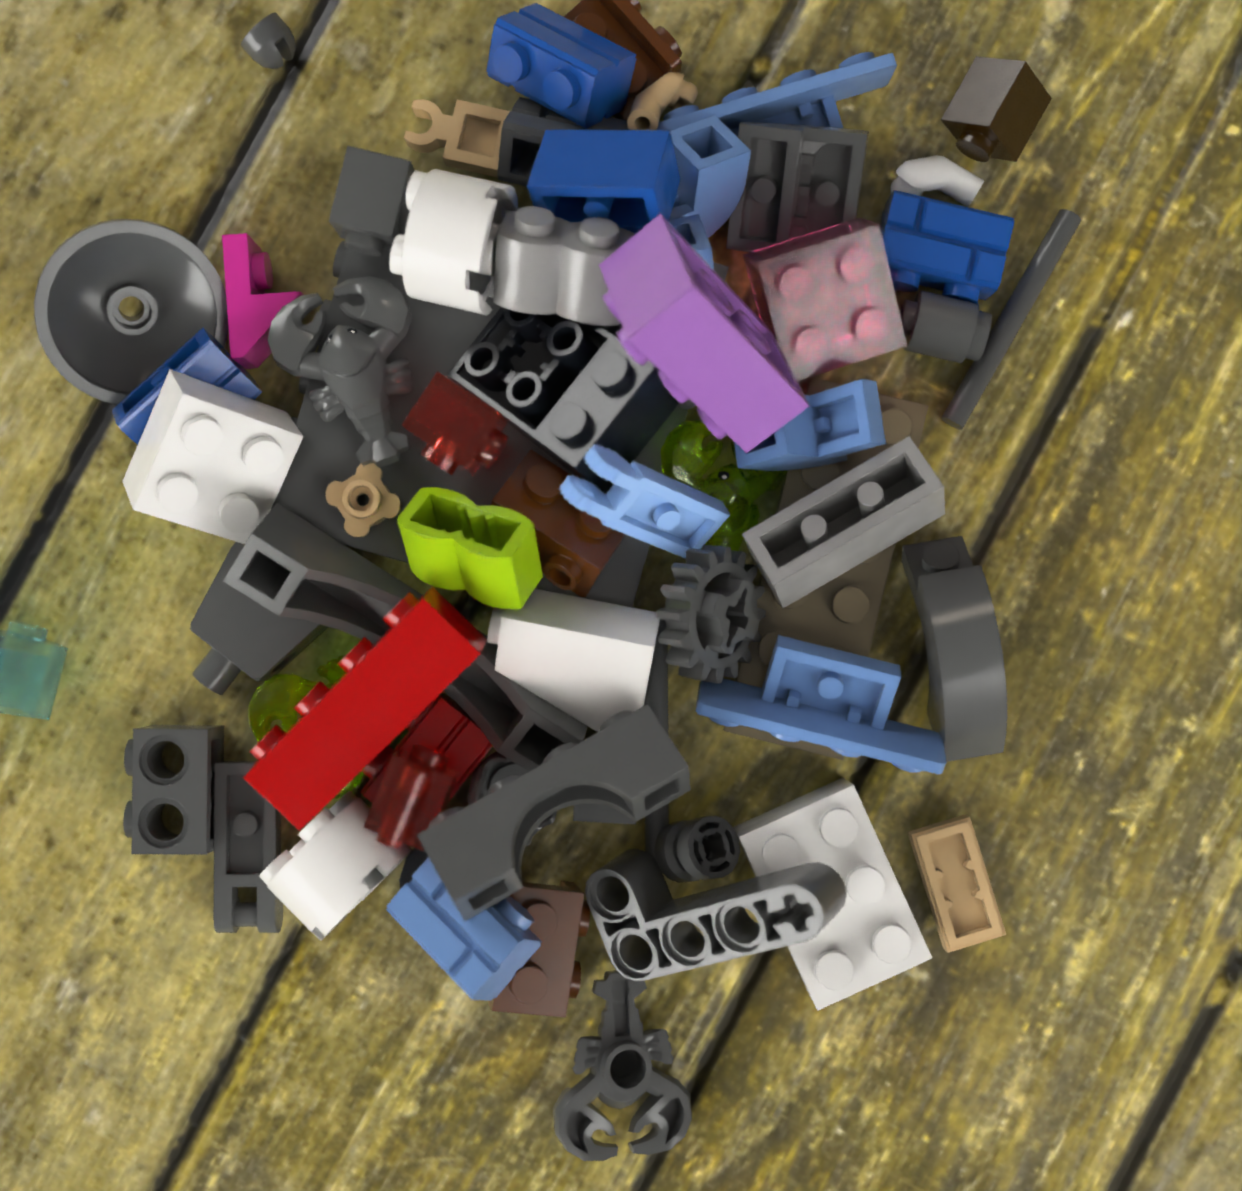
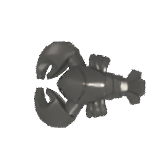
M372 276L351 278L334 286L333 291L337 298L364 297L362 305H353L346 301L339 305V307L351 319L375 329L370 335L351 326L337 325L329 333L321 353L315 352L326 329V311L316 312L313 321L307 325L302 323L310 311L323 304L319 293L302 295L280 309L271 322L268 343L278 367L293 376L325 381V387L309 392V399L314 402L315 410L320 413V417L324 422H330L340 413L346 411L349 420L354 423L358 433L365 438V442L355 455L363 466L374 463L380 468L399 461L401 452L411 449L410 437L408 435L392 431V404L389 395L408 394L413 390L412 372L408 368L410 361L405 357L387 364L386 358L407 335L413 316L406 296L389 281Z
M617 970L606 971L604 979L594 980L592 992L606 1000L605 1008L601 1013V1022L598 1026V1036L580 1037L576 1045L577 1051L574 1056L575 1065L573 1071L575 1075H578L590 1068V1073L572 1088L567 1087L564 1089L553 1107V1123L556 1136L566 1151L583 1161H604L617 1156L618 1146L616 1144L602 1143L592 1138L595 1130H602L607 1136L616 1135L611 1121L592 1104L596 1098H599L608 1107L620 1110L632 1105L642 1097L645 1091L650 1093L631 1119L628 1130L629 1132L640 1133L645 1125L652 1124V1129L648 1134L628 1143L630 1151L636 1154L650 1155L672 1149L685 1137L692 1120L690 1093L678 1079L652 1066L651 1060L672 1064L674 1057L671 1054L672 1047L668 1041L669 1036L666 1030L650 1029L643 1031L639 1009L635 1007L634 999L647 989L645 981L627 979Z

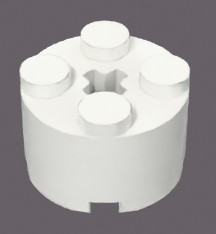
M433 169L428 173L413 172L406 192V206L410 213L405 235L398 234L391 247V273L403 276L404 288L410 298L488 315L493 309L485 300L487 297L493 298L497 232L506 215V210H518V199L514 187L439 169Z
M348 791L330 809L325 808L299 833L302 839L290 851L286 849L262 871L259 877L268 885L267 888L321 941L412 850L360 797L357 798L351 791Z

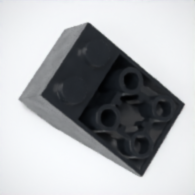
M501 307L448 373L454 381L575 476H578V478L592 482L604 494L614 484L594 473L589 468V465L585 463L586 460L584 459L585 454L593 444L602 445L605 449L608 448L617 452L631 464L680 403L662 383L658 374L660 370L650 361L643 366L638 364L627 353L616 336L598 325L575 322L558 314H527Z

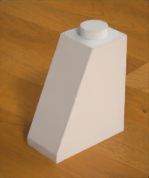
M534 589L521 609L494 607L490 619L487 642L498 645L495 671L599 732L603 723L613 715L627 710L633 713L644 707L660 619L656 617V612Z

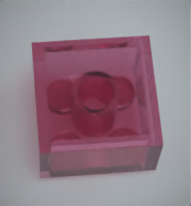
M859 217L743 254L759 318L772 331L797 381L907 347L881 229L878 223Z

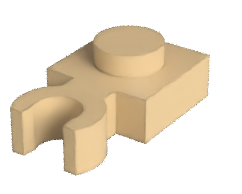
M418 99L413 101L411 108L415 116L431 120L432 126L423 134L405 131L404 139L411 149L420 153H429L437 150L439 147H444L442 158L446 166L498 177L501 131L503 121L510 111L457 99L453 116L442 114L440 108L429 100Z

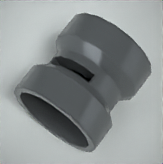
M705 816L693 820L672 822L663 827L657 836L654 847L655 860L660 871L668 879L677 883L723 878L733 871L738 863L740 854L739 838L735 829L727 820L718 816Z

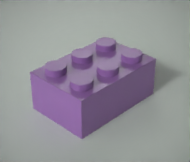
M661 213L599 264L608 288V292L603 295V299L612 314L622 324L623 328L617 333V336L624 349L638 364L643 366L650 361L660 370L658 374L662 383L678 402L683 404L690 399L699 407L697 412L701 420L716 438L721 440L728 435L740 448L748 453L810 406L772 331Z

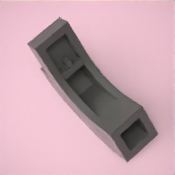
M962 536L902 545L901 562L918 610L927 651L929 669L927 715L932 731L938 732L943 741L946 762L1003 753L1007 731L1005 667L995 610L982 566H973Z

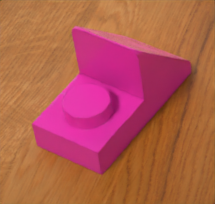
M247 233L222 235L230 357L245 369L258 368L272 353L268 343L272 320L283 306L304 294L299 291L265 294L264 289H271L273 285L272 265L269 254L262 252L261 248Z

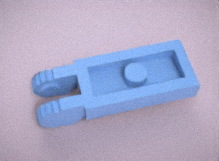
M593 444L585 454L584 459L586 460L585 463L589 465V468L594 473L614 484L609 491L604 494L592 482L573 475H569L559 488L561 490L560 493L564 496V499L569 501V504H572L581 511H585L589 515L599 518L604 526L685 559L687 550H700L731 515L721 500L638 462L633 461L629 464L617 452L608 448L605 449L602 445L599 446L598 444Z

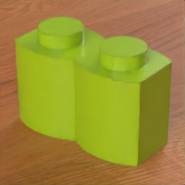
M424 487L419 489L397 518L410 569L417 578L431 586L448 590L466 589L473 598L486 605L501 609H521L543 577L534 524L526 516L515 510L494 505L476 506L468 497L456 491L438 487Z

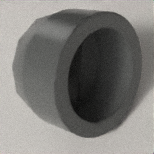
M272 13L258 22L241 42V47L256 63L263 68L269 69L283 67V59L291 60L296 50L295 38L290 28L277 13Z

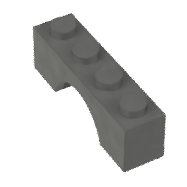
M647 704L633 713L627 710L613 715L603 723L598 733L578 744L569 742L555 748L545 757L543 764L524 775L513 774L500 779L489 788L487 796L464 809L462 807H454L440 813L430 822L429 828L417 836L464 921H467L523 888L521 863L525 846L534 830L547 817L569 806L599 804L616 809L637 822L691 790L689 766Z

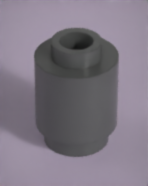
M920 290L915 301L904 300L899 313L895 335L904 337V350L960 364L963 363L965 358L978 361L984 352L989 337L992 314L980 311L977 303Z

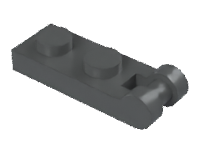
M220 761L215 763L213 920L216 933H237L239 927H257L259 933H279L282 927L283 903L267 888L268 885L259 877L262 871L281 854V813L243 779L256 761ZM238 887H257V902H240Z

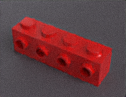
M433 586L419 600L411 592H408L382 619L391 628L374 644L364 636L338 662V665L345 673L330 688L320 680L293 707L301 717L286 732L276 724L249 751L257 761L243 779L299 831L482 653L487 639Z

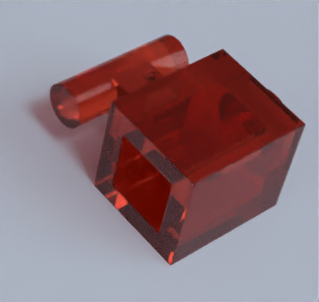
M414 744L411 752L403 749L392 754L363 827L378 833L376 840L388 847L401 849L404 843L425 851L417 835L427 830L430 822L445 811L460 772L446 767L450 758L433 749Z

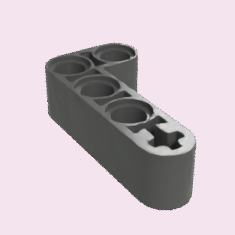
M628 849L592 873L586 882L585 888L588 906L610 961L623 977L632 981L654 979L806 942L816 937L845 905L847 896L845 883L839 873L828 865L814 862L673 900L656 860L649 853L640 849ZM796 898L798 902L791 908L790 902ZM745 908L755 915L758 923L749 917ZM694 924H695L698 928H700V930H701V932L703 933V935H702L700 932L697 931V929L695 928Z

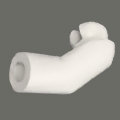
M934 155L905 161L896 170L898 176L891 183L890 190L891 194L893 190L921 196L924 191L938 189L968 207L980 190L984 180L946 157Z

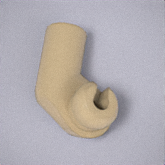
M667 72L636 95L627 120L628 129L657 130L665 108L669 107L671 110L693 104L698 95L697 87L693 83L685 81L683 73Z

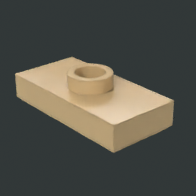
M964 814L908 831L907 833L943 949L949 953L1006 935L970 816Z

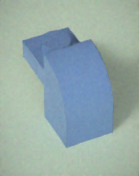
M715 115L670 131L680 174V183L670 220L699 214L708 238L727 221L738 205L745 188L751 150Z
M860 379L816 394L804 395L810 406L751 451L746 453L734 442L737 467L739 469L760 471H785L819 467L846 461L848 454L886 444L877 381Z

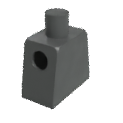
M235 542L231 547L190 624V630L212 647L192 674L201 684L219 695L224 694L241 671L258 682L271 680L328 628V626L307 620L278 616L223 582L245 545L239 542Z

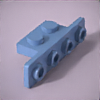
M873 52L859 53L847 58L839 64L838 69L818 75H816L815 70L811 69L799 71L783 79L778 87L762 92H757V89L754 87L742 88L726 95L722 99L721 104L699 110L697 105H686L676 108L663 117L664 121L659 122L657 130L672 131L713 115L720 119L737 137L741 122L843 128L836 101L887 86L897 67V63L893 53L875 57Z
M778 635L762 688L724 678L722 683L719 684L700 681L695 711L697 714L706 716L719 725L727 727L742 725L769 732L772 736L783 741L798 742L802 740L830 747L833 751L843 756H866L890 762L895 767L912 773L927 771L942 774L946 765L944 744L938 732L887 719L901 680L900 665Z

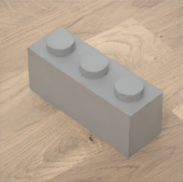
M908 436L742 533L752 560L781 607L785 608L945 515L944 485L911 437Z

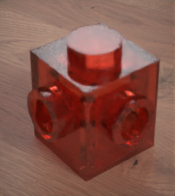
M438 371L401 425L408 433L426 444L420 455L451 476L458 466L471 475H474L480 464L489 469L497 460L509 439V436L502 432L508 424L502 413Z

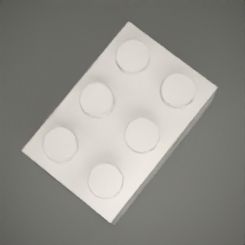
M838 779L733 827L756 877L806 863L819 862L833 868L839 873L845 883L847 896L845 905L816 937L806 942L787 946L817 1011L932 959L855 786L846 779ZM796 898L790 902L791 908L798 902Z

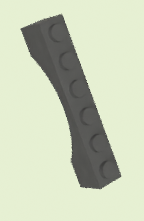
M279 503L271 509L251 533L223 582L278 616L307 620L341 630L360 639L365 636L373 644L391 628L382 620L384 616L408 592H411L418 600L423 596ZM479 631L486 639L488 638L487 635ZM486 641L482 653L444 692L477 724L495 750L527 771H531L543 764L545 757L555 748L569 742L578 744L584 741L587 725L495 671L498 645L490 644Z

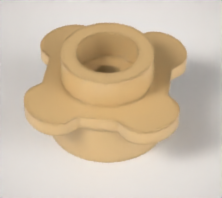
M374 463L365 466L360 464L357 467L356 474L343 482H331L325 492L328 504L337 507L345 519V531L354 537L366 536L371 526L381 523L385 518H395L401 509L400 498L396 494L390 493L382 481L383 472L381 468ZM361 494H367L369 497V502L365 506L358 504V497Z

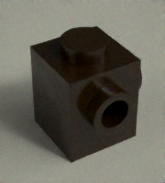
M976 56L941 121L957 139L956 146L959 151L967 157L979 162H987L990 158L1017 162L1052 98L1026 61Z

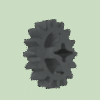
M703 545L702 550L689 549L686 551L687 564L674 562L671 566L676 580L673 585L662 584L660 590L666 597V603L664 608L656 611V617L666 620V629L657 638L658 643L671 645L665 661L669 665L679 666L678 675L681 677L719 684L722 683L723 676L730 678L738 676V662L748 664L751 662L752 656L748 646L751 641L760 642L762 638L758 627L759 621L766 617V611L762 608H757V600L763 595L765 589L764 586L753 585L758 568L756 565L745 564V552L731 550V547Z

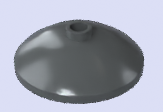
M113 219L90 225L67 238L50 256L43 267L35 291L34 318L40 343L53 366L69 383L80 391L118 405L200 329H206L223 347H225L228 337L226 291L215 267L207 256L188 238L166 226L150 221ZM126 297H136L142 301L143 307L139 314L126 316L119 310L120 302Z

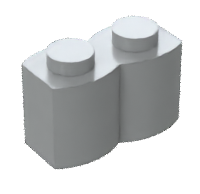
M528 206L517 211H509L506 213L496 237L493 303L521 313L539 315L558 314L566 319L589 325H619L620 322L609 310L603 299V295L608 292V288L599 264L635 234L619 228L618 224L606 218L595 217L585 219L582 222L570 223L554 216L551 211L542 207Z

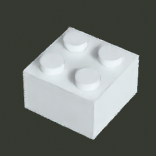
M169 369L122 482L133 510L245 544L251 533L271 511L304 436L289 414L284 410Z

